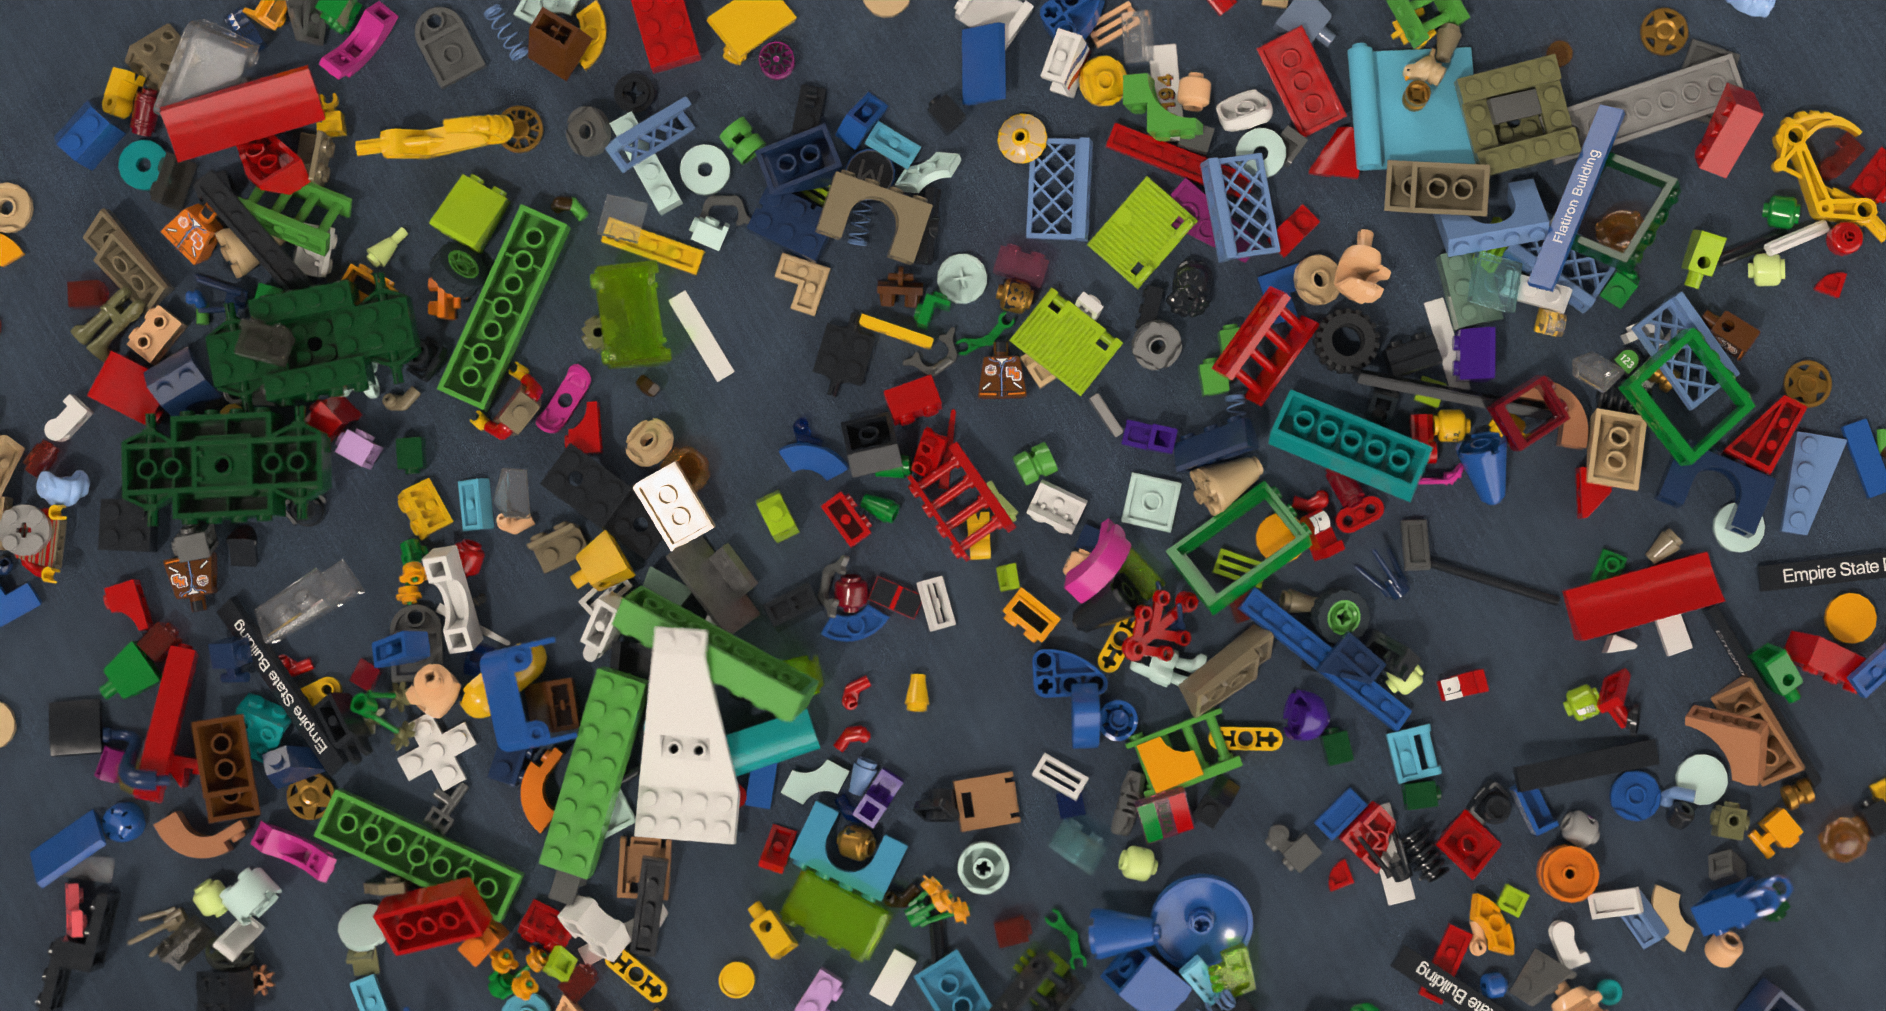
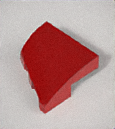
M1354 127L1337 128L1316 161L1310 167L1308 174L1356 180L1359 178V170L1356 165Z
M1371 801L1338 838L1367 867L1377 874L1381 867L1378 866L1376 861L1358 841V837L1362 836L1381 859L1383 851H1387L1389 845L1388 838L1393 833L1396 821L1381 805Z

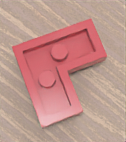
M77 882L65 883L66 934L71 937H83V930L87 926V915H84L82 910L79 909V903L84 901L83 888H79V883Z

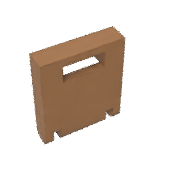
M1013 771L952 781L956 807L960 813L958 819L960 832L1021 822L1020 817L1015 816L1011 818L1010 814L1020 812L1015 781L1005 783V778L1014 776ZM961 793H971L974 816L965 817Z
M621 836L617 898L637 899L638 892H631L632 882L639 883L643 855L669 859L663 899L669 900L672 839H666V848H662L661 838L631 836V844L626 846L627 836Z

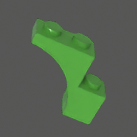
M1148 73L1123 75V105L1134 114H1144L1147 110V132L1155 140L1169 141L1170 137L1179 136L1182 139H1193L1195 135H1203V124L1197 118L1177 116L1164 109L1156 93L1155 80Z
M1238 324L1222 326L1223 330L1217 333L1221 354L1240 329ZM1218 358L1205 359L1203 364L1197 367L1202 397L1229 392V379L1211 369Z

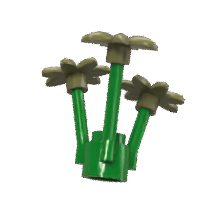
M401 682L400 685L392 683L394 691L388 693L368 690L366 695L363 693L355 695L350 708L353 712L362 715L372 734L376 732L375 724L382 725L394 732L396 737L390 743L396 744V751L400 750L403 745L405 747L409 746L408 738H413L416 735L412 731L415 727V722H411L408 725V722L405 720L402 728L393 726L380 717L385 713V709H378V703L375 698H391L393 701L390 708L398 706L399 712L402 713L405 705H411L405 694L409 689H406V682Z

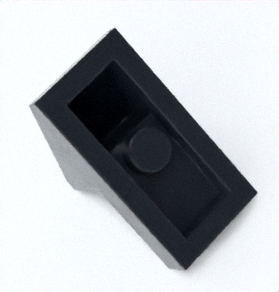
M1222 774L1217 775L1191 815L1211 829H1214L1226 809L1231 807L1240 786Z

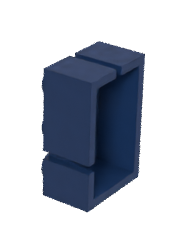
M767 185L759 201L761 209H755L747 226L748 232L817 264L829 237L815 232L822 208L816 205L813 210L812 203L792 193L772 196Z

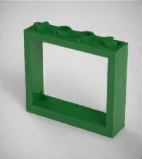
M1694 327L1681 330L1618 387L1680 466L1692 465L1756 406L1752 402L1749 392L1741 388L1736 381L1734 373L1722 364L1719 354L1704 341V335ZM1686 344L1689 345L1737 406L1733 412L1692 449L1641 386Z

